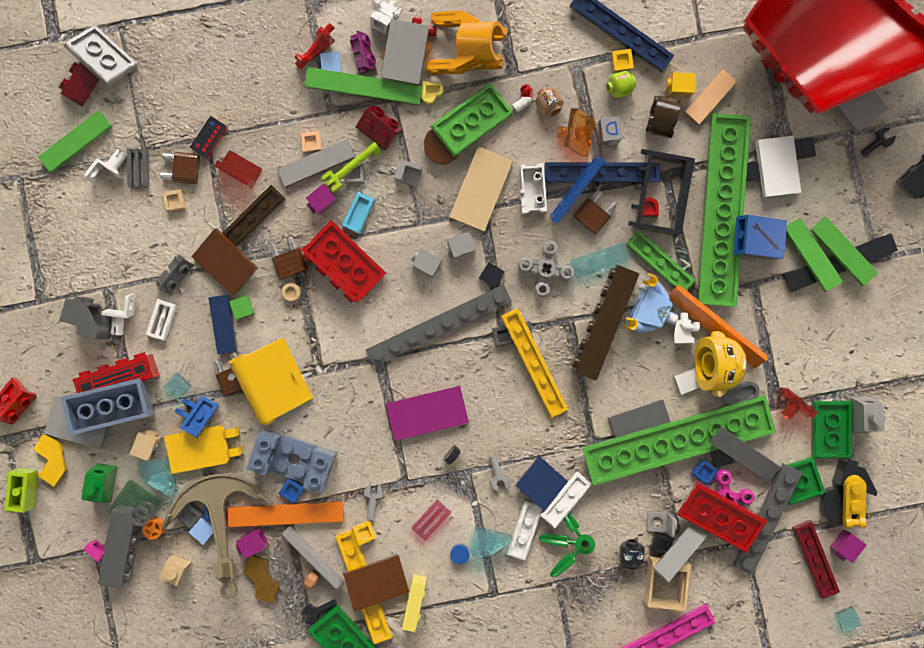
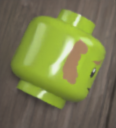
M628 71L610 75L608 83H606L607 93L611 94L615 99L630 96L636 88L635 77Z

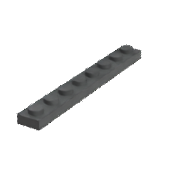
M503 284L366 349V352L373 366L379 365L512 302Z

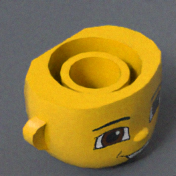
M713 331L711 336L701 338L695 348V377L699 387L702 390L711 391L714 396H723L727 390L739 385L747 369L746 355L743 348L736 341L726 338L724 333L719 331Z

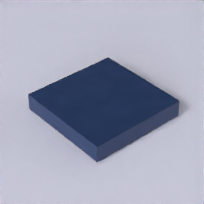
M538 456L514 486L541 510L545 511L568 481L544 459Z

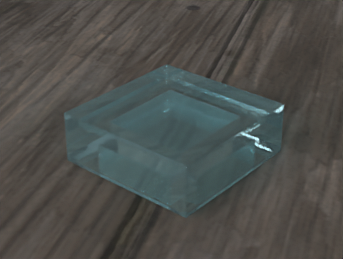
M175 373L163 388L176 400H179L192 385L179 373Z
M853 606L834 613L844 633L862 625Z

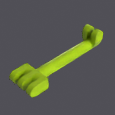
M373 142L335 175L329 170L320 179L322 182H325L330 178L325 185L327 188H330L335 184L330 189V192L334 194L343 187L340 182L342 178L372 154L378 156L382 151Z

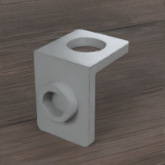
M648 512L647 531L666 532L670 537H675V531L677 530L675 517L670 513ZM654 517L662 519L660 527L652 526V519Z

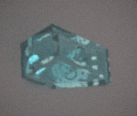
M168 455L140 463V475L144 478L145 483L168 496L178 492L174 474H171Z
M474 526L469 553H472L477 558L489 557L512 543V535Z

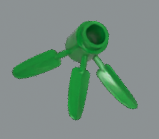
M570 511L563 520L570 531L576 532L578 536L576 541L569 540V537L564 535L542 534L539 536L540 541L563 547H567L568 544L576 545L577 550L573 554L567 553L550 572L552 578L559 576L576 561L574 557L579 552L581 554H590L595 548V541L590 535H581L578 530L579 524ZM588 541L589 547L583 548L581 543Z

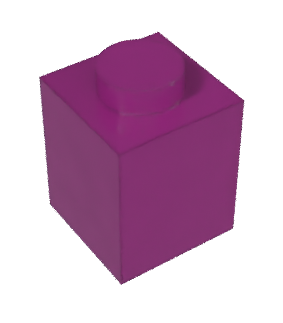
M324 183L306 197L309 202L306 204L313 214L317 212L319 215L338 202Z
M261 527L241 536L236 541V549L240 555H243L244 559L264 550L269 545Z
M843 529L830 548L836 551L834 555L843 562L848 560L854 563L867 545L855 535Z

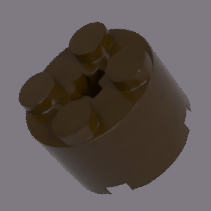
M660 95L654 96L645 132L672 139L673 129L677 124L682 100Z

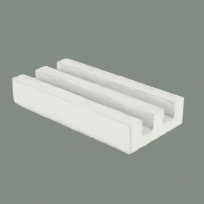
M157 299L146 336L166 341L178 305ZM161 305H164L155 334H153V330L161 309ZM169 307H170V310H169V313H168V316H167V320H166V323H165V326H164L162 335L160 336V333H161V330H162V327H163V324H164V321H165V318H166L168 309H169Z

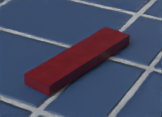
M808 520L793 526V531L820 598L824 599L839 593L840 590L812 521Z

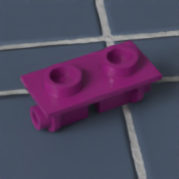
M357 30V34L350 36L353 54L360 53L359 56L354 57L357 69L361 74L367 73V69L377 71L375 66L376 59L370 48L371 40L367 34Z

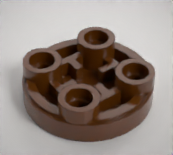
M432 129L426 134L424 151L432 162L448 165L458 158L460 154L453 157Z

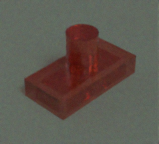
M781 387L777 393L789 402L781 412L787 419L791 420L798 410L806 417L814 418L818 412L789 388Z

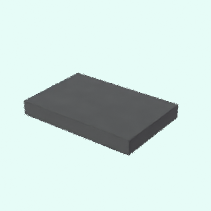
M663 399L608 417L615 438L671 422Z

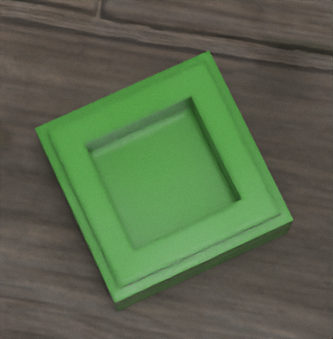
M249 295L229 301L236 320L255 314Z

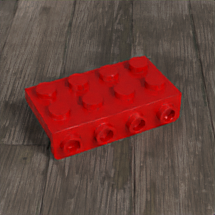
M332 220L305 247L300 249L303 252L301 256L309 263L313 261L318 266L316 270L323 277L327 275L331 279L329 283L337 290L341 288L345 292L343 296L350 303L355 302L358 304L387 274Z

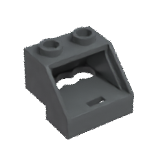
M74 296L73 299L65 298L59 319L60 322L78 326L76 334L92 339L111 338V323L106 315H101V312L104 310L100 304L93 303L94 299L83 296Z

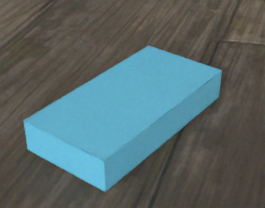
M357 191L342 227L360 235L375 199Z

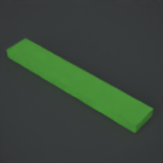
M307 67L305 88L420 105L422 85Z

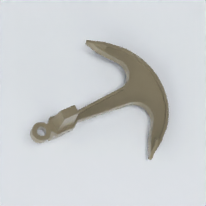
M215 474L196 480L179 493L170 506L161 529L164 530L172 523L188 504L195 501L204 503L209 511L219 556L217 565H214L215 578L223 583L220 588L221 596L225 599H231L237 594V586L232 583L234 578L237 577L236 565L228 557L225 516L226 500L233 493L244 492L257 500L271 505L274 503L271 502L261 489L247 479L231 474ZM227 587L232 589L229 595L226 593Z

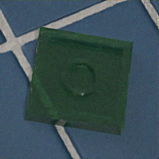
M131 479L106 512L111 514V511L118 505L135 508L144 501L151 502L157 509L162 501ZM143 505V507L149 510L151 516V508L149 506ZM140 510V514L146 517L145 513ZM140 526V528L137 530V534L140 533V531L143 529V526Z

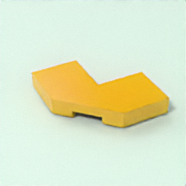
M43 433L33 450L48 459V462L38 476L55 487L68 470L63 456L64 449L60 441L51 435Z

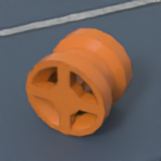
M160 517L149 520L143 526V535L148 539H157L166 531V528L164 530L161 529L164 520Z

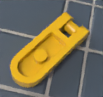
M857 475L849 476L844 481L843 526L845 529H852V527L857 526L858 528L867 527L865 518L867 487L865 481ZM857 514V519H852V515Z

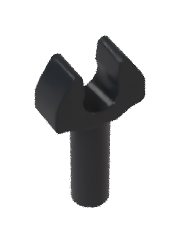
M882 128L876 131V140L860 151L862 156L866 157L880 145H883L885 148L891 146L896 136L888 139L884 138V134L890 128Z
M333 599L319 607L313 606L312 603L306 605L301 614L304 615L308 612L313 614V617L307 619L306 624L313 625L319 620V615L334 608L337 605V601Z

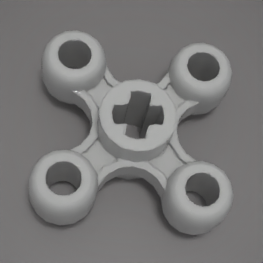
M547 241L543 244V259L541 261L533 262L527 257L521 258L518 261V269L521 272L533 271L538 274L539 281L534 288V292L538 297H545L549 294L548 281L552 276H558L565 281L572 279L574 276V269L571 266L559 267L554 264L553 256L558 250V246L554 241ZM548 245L553 248L551 252L547 250ZM527 262L528 268H523L522 263ZM543 264L550 266L549 274L542 272ZM564 270L569 271V276L564 275ZM540 286L545 288L544 293L539 292Z

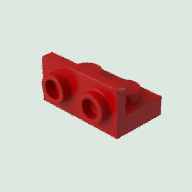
M11 378L0 391V422L11 425L18 420L37 397L35 393L27 391L16 378Z

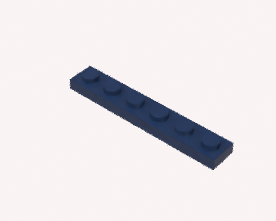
M573 0L569 6L627 49H631L634 54L661 73L675 56L598 0Z
M545 162V183H575L590 162ZM604 162L589 183H642L644 172L638 171V166L645 167L646 162ZM651 162L648 183H659L660 162Z

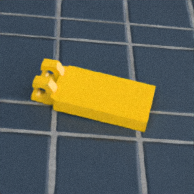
M223 424L207 427L198 439L187 432L164 436L171 474L229 463L230 457L243 454V446L228 449L226 439L240 435L239 427L226 430Z

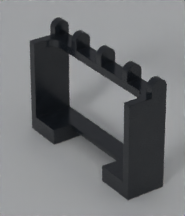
M641 149V154L645 155L647 160L645 167L638 166V171L644 172L642 186L635 185L634 190L641 191L639 205L631 204V209L637 210L636 221H628V226H632L634 229L673 236L681 235L695 158ZM652 159L682 164L679 178L681 179V185L671 228L641 223Z

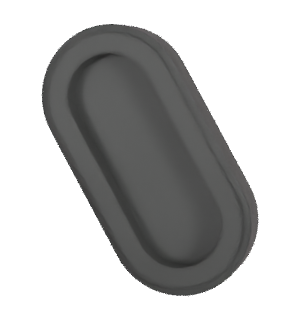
M742 382L736 387L727 390L720 398L726 405L743 402L758 397L759 387L754 382Z

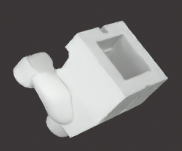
M373 0L372 3L375 11L370 16V27L387 36L391 19L399 20L402 10H398V7H396L397 3L394 0H390L388 4L384 1L382 2V0Z
M680 313V320H677L674 331L675 344H694V338H692L691 333L692 331H699L700 323L693 322L691 324V320H688V313Z

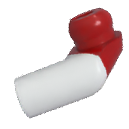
M529 84L521 86L520 100L512 105L517 113L532 102L533 89Z

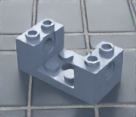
M263 429L258 432L246 470L262 475L272 472L303 482L302 488L322 493L326 488L337 452ZM291 454L299 456L300 461L298 464L291 463Z

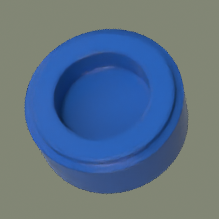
M464 544L454 545L450 551L452 561L456 564L467 562L469 559V549Z

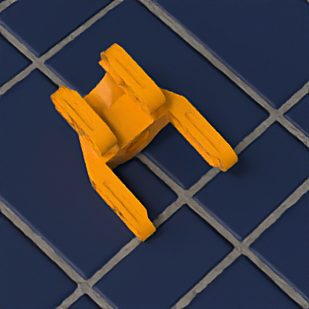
M462 10L432 13L431 23L440 25L443 28L459 27L456 33L457 59L430 60L426 63L425 71L427 73L464 74L471 69H503L504 58L501 57V54H495L492 48V41H502L507 37L508 29L503 27L500 22H481Z

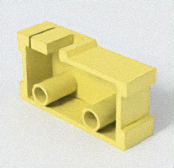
M413 574L402 630L411 632L416 630L417 622L420 621L421 616L419 612L422 599L425 598L426 593L424 591L426 577Z

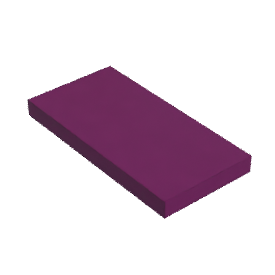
M460 385L386 403L395 441L469 423Z

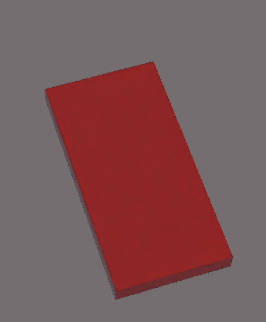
M699 482L695 483L677 512V515L745 553L748 552L767 523L765 518Z

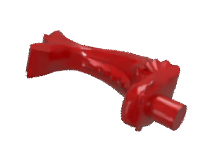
M330 23L325 28L320 27L315 33L317 35L316 39L305 54H295L294 58L297 60L295 65L301 71L310 60L335 42V39L330 35L335 28Z

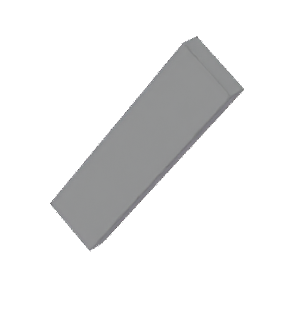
M348 139L277 170L284 186L289 187L356 157Z
M690 523L652 569L665 582H670L710 533Z
M291 526L285 529L282 536L334 589H337L341 585L343 578Z

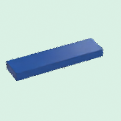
M599 155L593 158L551 213L550 217L555 223L558 224L604 164L605 160Z

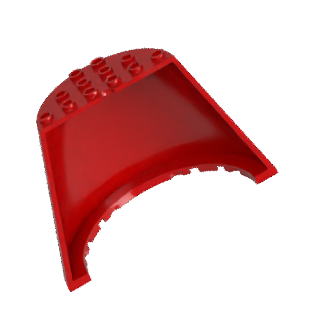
M758 0L743 21L742 29L752 41L751 45L763 58L761 63L766 69L770 68L775 73L772 76L779 84L783 83L788 88L791 96L802 102L809 113L815 112L820 114L924 68V15L919 12L915 16L911 11L914 7L905 0Z

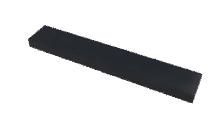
M892 233L855 246L868 262L898 251ZM833 255L827 257L838 274L847 271ZM807 265L783 274L790 292L817 283Z

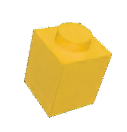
M673 72L666 79L665 90H668V96L690 98L695 93L696 73Z

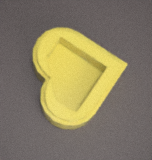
M422 81V101L427 105H432L436 98L442 97L444 87L439 82Z

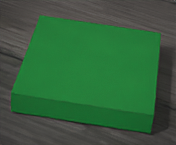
M810 456L787 464L803 472L789 499L788 505L825 494L814 457Z

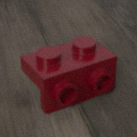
M79 61L72 64L69 69L71 75L68 80L64 78L58 88L61 89L60 94L83 107L99 79Z
M374 105L364 111L355 126L383 150H387L397 134L403 130L399 126L398 121L389 118L380 107Z

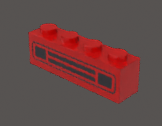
M143 352L134 355V359L129 361L127 358L115 361L116 365L109 367V364L97 367L98 371L92 373L90 370L78 373L79 377L72 379L76 392H85L139 378L143 382L159 377L153 354L146 355Z

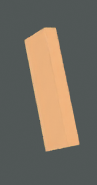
M722 69L684 114L698 126L737 81Z

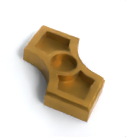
M253 554L248 557L243 574L252 579L256 589L255 598L273 604L280 583L275 581L269 574V560Z

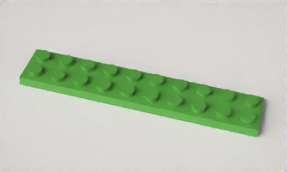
M712 113L710 118L697 299L704 305L737 307L741 255H733L736 216L744 215L751 116Z
M761 395L750 400L582 447L591 483L594 486L717 450L718 448L709 441L720 427L743 442L776 433L766 395Z

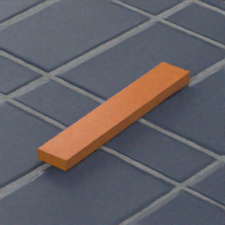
M678 285L668 293L673 304L683 312L688 313V316L699 322L708 332L719 331L724 333L726 338L736 341L743 348L747 363L753 368L767 361L769 356L683 287Z
M343 501L228 507V527L344 521Z

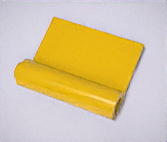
M284 337L248 355L242 354L229 361V365L259 424L269 425L280 415L313 399Z

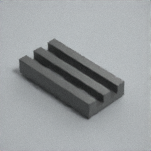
M127 148V184L129 188L149 187L147 148ZM140 153H142L143 183H140ZM133 154H134V158H135V183H134Z
M525 321L532 335L530 321ZM506 326L492 328L495 347L514 343L513 340L502 342L498 340V338L510 336L509 332L497 335V331L507 329Z

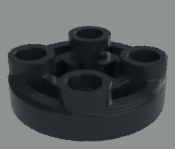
M841 485L827 487L825 494L822 495L820 500L821 514L829 521L839 525H843L844 486ZM853 514L852 519H856L857 514Z

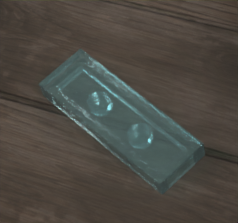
M622 242L570 260L574 269L575 277L579 278L629 261L631 258L626 243Z

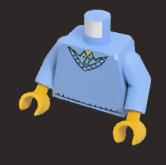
M648 273L650 280H643V283L648 286L642 288L629 318L626 317L629 320V325L624 326L625 329L643 333L661 328L664 322L671 325L676 323L678 315L670 312L673 303L669 301L670 297L664 287L658 282L657 276Z

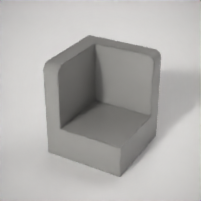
M399 159L394 176L395 181L417 187L422 173V166Z

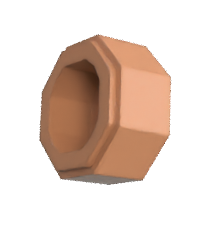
M312 570L303 582L302 587L308 591L312 590L318 583L320 574Z

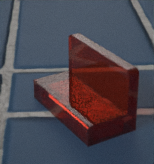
M231 150L227 152L222 162L217 160L214 165L221 172L251 189L262 172L261 167Z

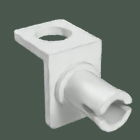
M116 149L108 162H103L97 158L84 174V177L92 183L104 168L117 178L123 180L122 175L117 169L127 156Z
M135 294L125 296L124 311L107 309L101 312V315L112 317L110 334H124V318L134 315Z

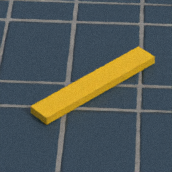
M517 307L501 315L550 417L554 418L568 411L519 308Z
M351 530L335 536L347 571L367 565L362 549L356 545ZM381 603L361 609L374 645L392 638Z

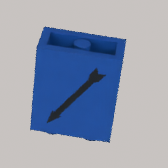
M755 215L736 216L733 255L771 260L784 259L787 220Z

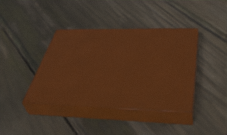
M217 228L209 234L191 256L232 296H235L258 270V267Z
M398 554L343 573L354 612L409 592Z

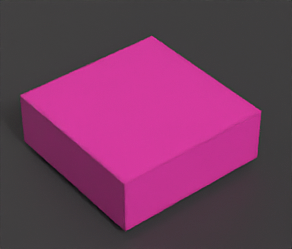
M96 539L83 548L97 562L103 559L105 547Z

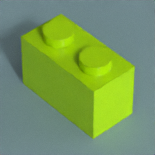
M18 468L8 471L4 511L24 513L35 508L38 470Z

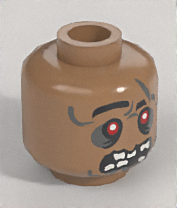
M544 87L538 91L535 103L543 116L554 117L562 111L564 102L555 88Z

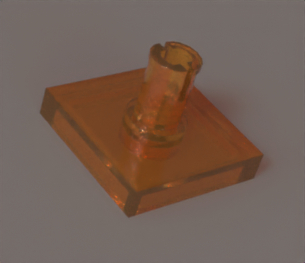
M571 108L568 127L559 126L557 130L561 132H557V137L565 138L564 147L581 157H588L595 119L579 108Z

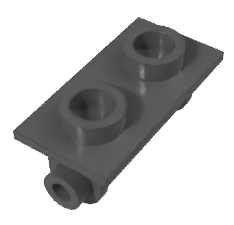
M180 254L175 256L168 265L171 272L169 273L165 270L156 280V286H158L159 290L171 294L194 264L185 260Z

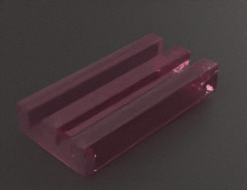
M436 499L411 528L426 541L451 514V511ZM438 506V510L418 529L417 527ZM443 510L445 513L426 534L422 533Z

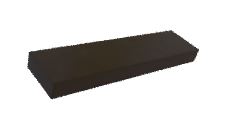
M270 185L223 234L238 247L286 198L273 185Z

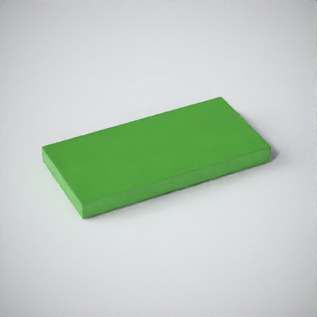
M489 83L433 123L430 128L452 156L456 157L513 115L514 112L493 85Z

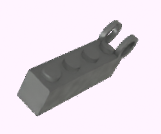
M141 502L135 508L118 505L111 511L98 580L99 585L121 589L126 583L130 582L132 577L130 569L136 557L134 548L139 540V535H137L140 526L147 524L156 514V508L151 502ZM143 505L149 506L151 508V516L149 510L143 507ZM140 510L145 513L146 517L140 514Z

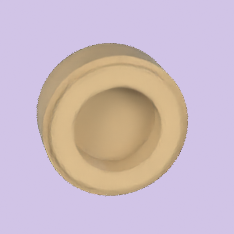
M287 283L281 290L282 297L288 302L299 300L302 294L301 288L295 283Z

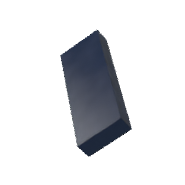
M229 295L208 297L217 354L238 351Z

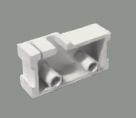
M540 163L536 164V166L526 167L525 165H520L521 215L538 211L539 213H546L547 200L544 164Z

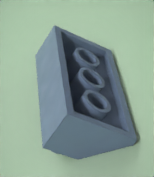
M141 378L61 397L70 435L155 415L151 397Z

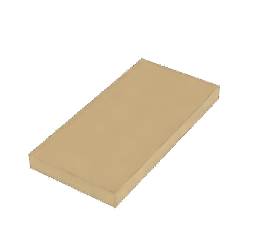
M477 147L449 218L485 232L513 160Z

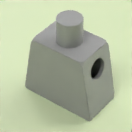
M869 396L850 397V401H852V433L883 431L885 422L883 404Z

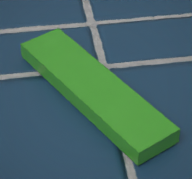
M98 110L43 152L38 158L48 171L53 173L113 126L103 113Z
M823 217L810 229L816 238L861 286H865L878 274L875 268L827 217Z
M799 218L788 224L787 237L823 291L827 292L841 284L843 280L802 219Z
M640 230L626 243L630 250L673 288L680 285L687 291L696 281Z

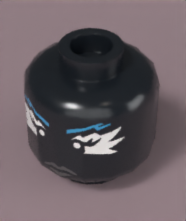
M628 539L623 542L619 548L620 563L627 569H638L644 563V546L636 539Z

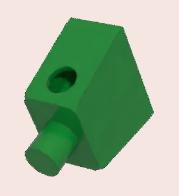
M97 463L88 470L84 478L81 499L97 503L112 502L117 466Z

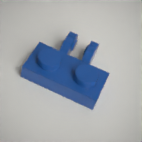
M203 395L197 404L185 398L183 399L182 403L192 409L189 414L185 413L182 409L177 408L175 410L176 414L185 419L180 429L197 439L220 407L217 403Z

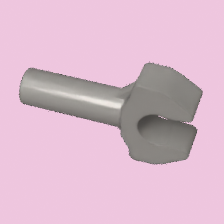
M489 456L494 473V478L490 481L491 486L498 492L497 482L502 480L506 489H508L510 484L509 476L501 473L497 456Z
M371 483L364 490V496H367L369 499L367 520L375 519L376 502L379 498L383 497L384 491L380 484L376 494L371 493Z

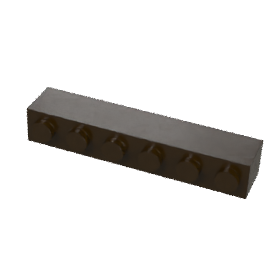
M620 265L610 269L607 276L609 282L607 286H603L600 296H602L601 302L596 304L593 314H595L593 322L589 321L586 332H588L586 339H582L579 345L580 354L578 357L575 356L571 366L574 368L573 372L597 381L640 273Z

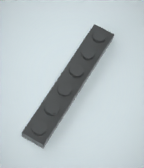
M782 463L758 513L759 516L767 520V523L748 552L745 553L740 550L733 564L734 567L753 575L803 472Z

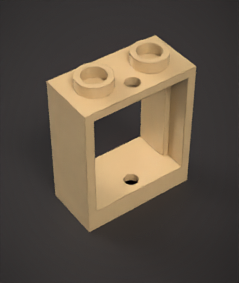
M649 556L644 602L647 607L655 611L668 609V611L674 613L686 611L691 564L686 561L679 570L680 578L677 600L652 597L655 571L652 568L662 557Z

